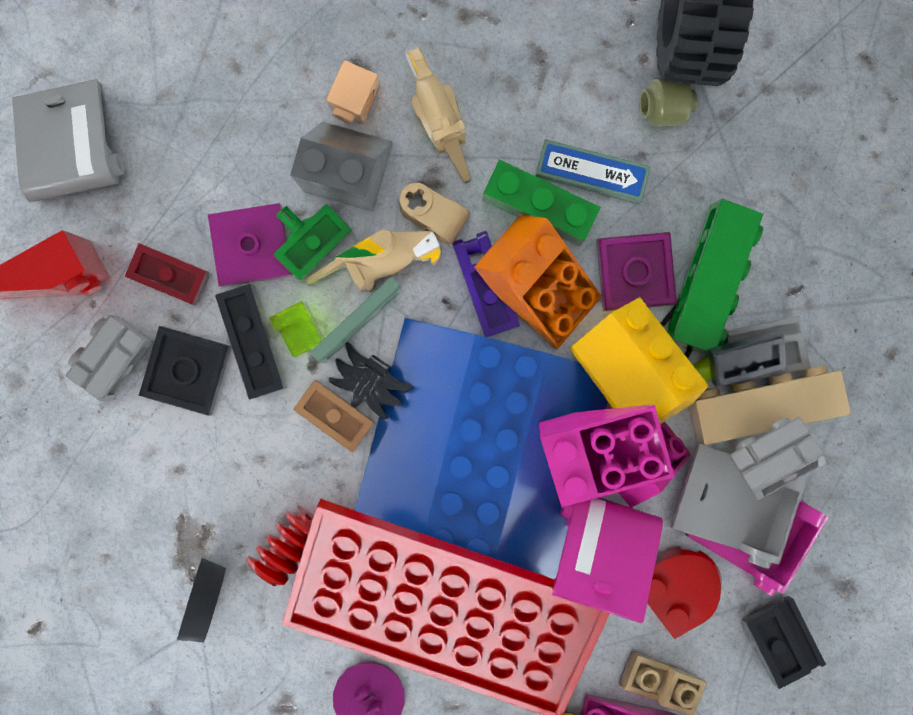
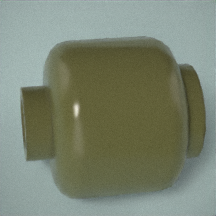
M664 78L653 79L640 94L639 107L641 116L647 119L649 124L654 127L681 126L688 121L691 112L696 110L697 94L695 90H691L690 84L672 83Z

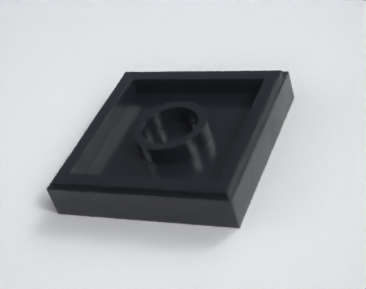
M159 326L138 396L211 416L232 346Z

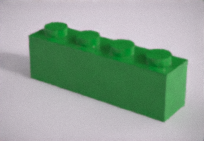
M720 199L710 205L677 300V305L667 329V333L678 346L708 355V349L724 345L727 337V329H724L727 318L734 313L739 302V295L736 292L740 281L747 277L751 268V260H748L752 246L755 247L758 244L763 233V226L760 225L763 213L725 199Z

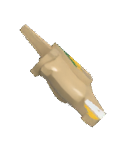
M418 46L406 52V60L416 83V95L411 98L412 106L438 152L446 151L464 183L471 180L460 147V144L465 143V126L455 94L448 83L441 84L439 78L430 71L422 50Z
M381 229L336 256L334 261L305 280L308 285H311L347 266L361 292L366 290L372 292L379 278L392 276L400 272L414 260L431 261L432 265L437 264L442 257V248L433 231L400 232Z

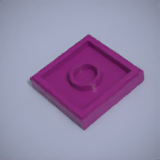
M670 232L598 238L596 240L603 312L615 311L639 297L648 308L677 305Z

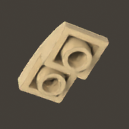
M635 651L631 652L619 683L626 691L656 700L663 707L687 715L695 714L707 684L705 680Z

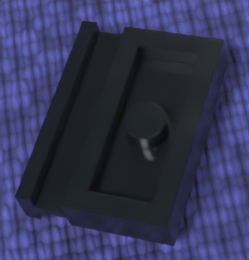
M786 596L779 603H773L742 619L773 684L778 689L812 673L811 670L816 667L826 665L794 599L790 596Z

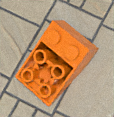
M520 214L474 266L491 290L555 349H559L602 297L547 218Z

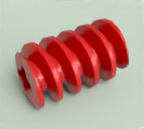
M297 505L300 511L299 515L289 511L285 514L290 522L289 526L279 522L275 525L280 533L279 538L267 534L266 539L271 546L269 549L261 545L256 547L261 557L259 560L251 556L246 558L251 569L262 580L272 586H277V584L285 585L289 580L288 574H295L298 570L297 562L300 563L314 515L300 505Z

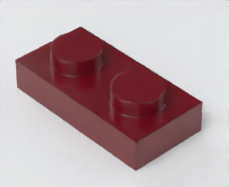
M138 243L124 277L196 306L210 272Z

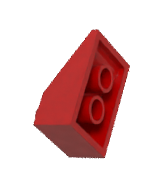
M61 230L0 264V299L76 295L85 297L99 291L102 288L101 283L111 277L90 240Z

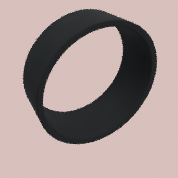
M201 558L177 640L204 643L218 601L226 567Z

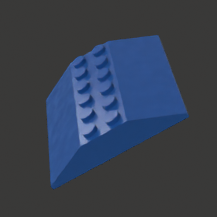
M405 318L390 373L399 381L413 385L414 389L409 391L390 390L395 397L403 402L402 406L382 404L388 419L378 418L355 511L556 579L568 527L565 526V518L560 516L562 507L541 442L539 422L575 412L604 410L607 407V399L577 361L488 337Z

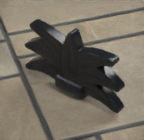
M346 342V351L354 366L336 358L337 368L344 379L330 377L328 379L329 382L341 389L354 392L351 406L357 407L365 401L375 414L387 420L388 415L383 409L382 404L390 406L403 405V402L395 397L390 390L409 391L413 390L414 386L396 379L390 373L392 367L377 356L372 355L368 359L361 355L351 343Z

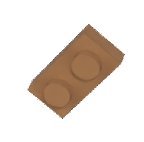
M318 380L312 382L293 408L295 412L352 453L375 423Z

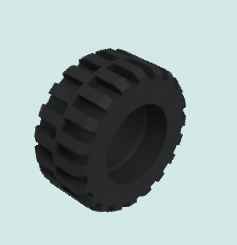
M661 0L656 39L657 68L660 76L672 83L719 86L728 82L731 76L736 73L738 62H741L744 54L743 49L748 40L750 21L753 17L754 0Z

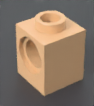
M344 60L326 99L330 110L333 111L332 116L347 124H352L353 120L363 124L380 88L379 77L371 71Z

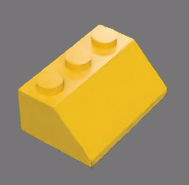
M640 297L610 313L570 348L613 409L654 404L660 424L691 406L709 387Z

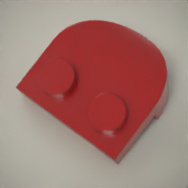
M680 546L664 550L662 556L656 560L647 604L674 639L706 622L715 613L721 597L722 577L720 570L712 558L700 550L698 552L681 549Z

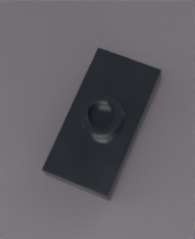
M778 330L708 349L711 380L717 388L787 369L784 334Z

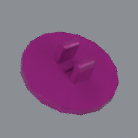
M375 661L359 662L347 668L338 678L333 691V708L336 715H401L405 705L404 687L399 676L388 666Z

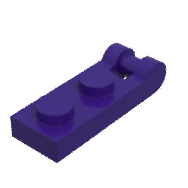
M487 231L477 233L476 238L465 242L462 239L454 241L452 246L484 337H491L519 327L520 324L516 313L491 290L474 268L476 264L471 265L469 255L481 251L484 256L492 247Z

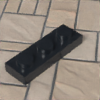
M247 284L216 294L215 297L248 399L252 400L285 389V382L253 285Z

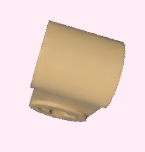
M411 183L405 186L399 197L400 211L407 220L420 226L425 231H433L438 240L448 245H453L470 216V212L462 205L447 197H443L421 183ZM417 195L421 196L424 207L417 206L414 210L410 209L408 197L415 199Z

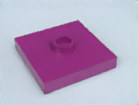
M280 203L207 214L219 287L293 276L273 255L287 241L285 224L276 217L279 211H282Z

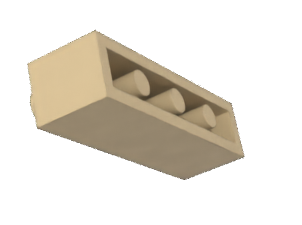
M820 365L804 369L805 376L792 378L790 372L768 377L769 383L756 386L755 380L732 384L734 391L720 393L719 388L706 389L689 406L696 443L708 445L769 432V428L775 422L784 418H789L792 421L799 417L804 424L850 415L851 411L842 370L828 371L827 365Z

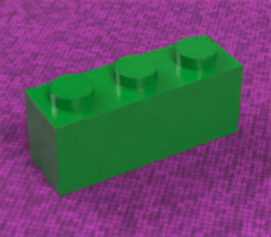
M500 159L482 197V201L516 217L522 214L547 218L562 239L579 247L586 240L601 208Z

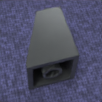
M321 122L301 137L290 176L305 193L373 212L393 142Z

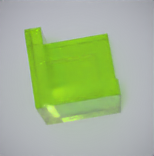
M303 301L269 317L274 330L281 333L293 357H298L314 349L325 339L309 306Z

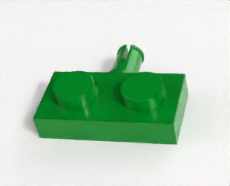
M327 204L314 216L303 221L288 206H285L276 215L291 232L287 241L273 255L299 282L352 232V229ZM282 211H283L291 220H289V219L282 213Z

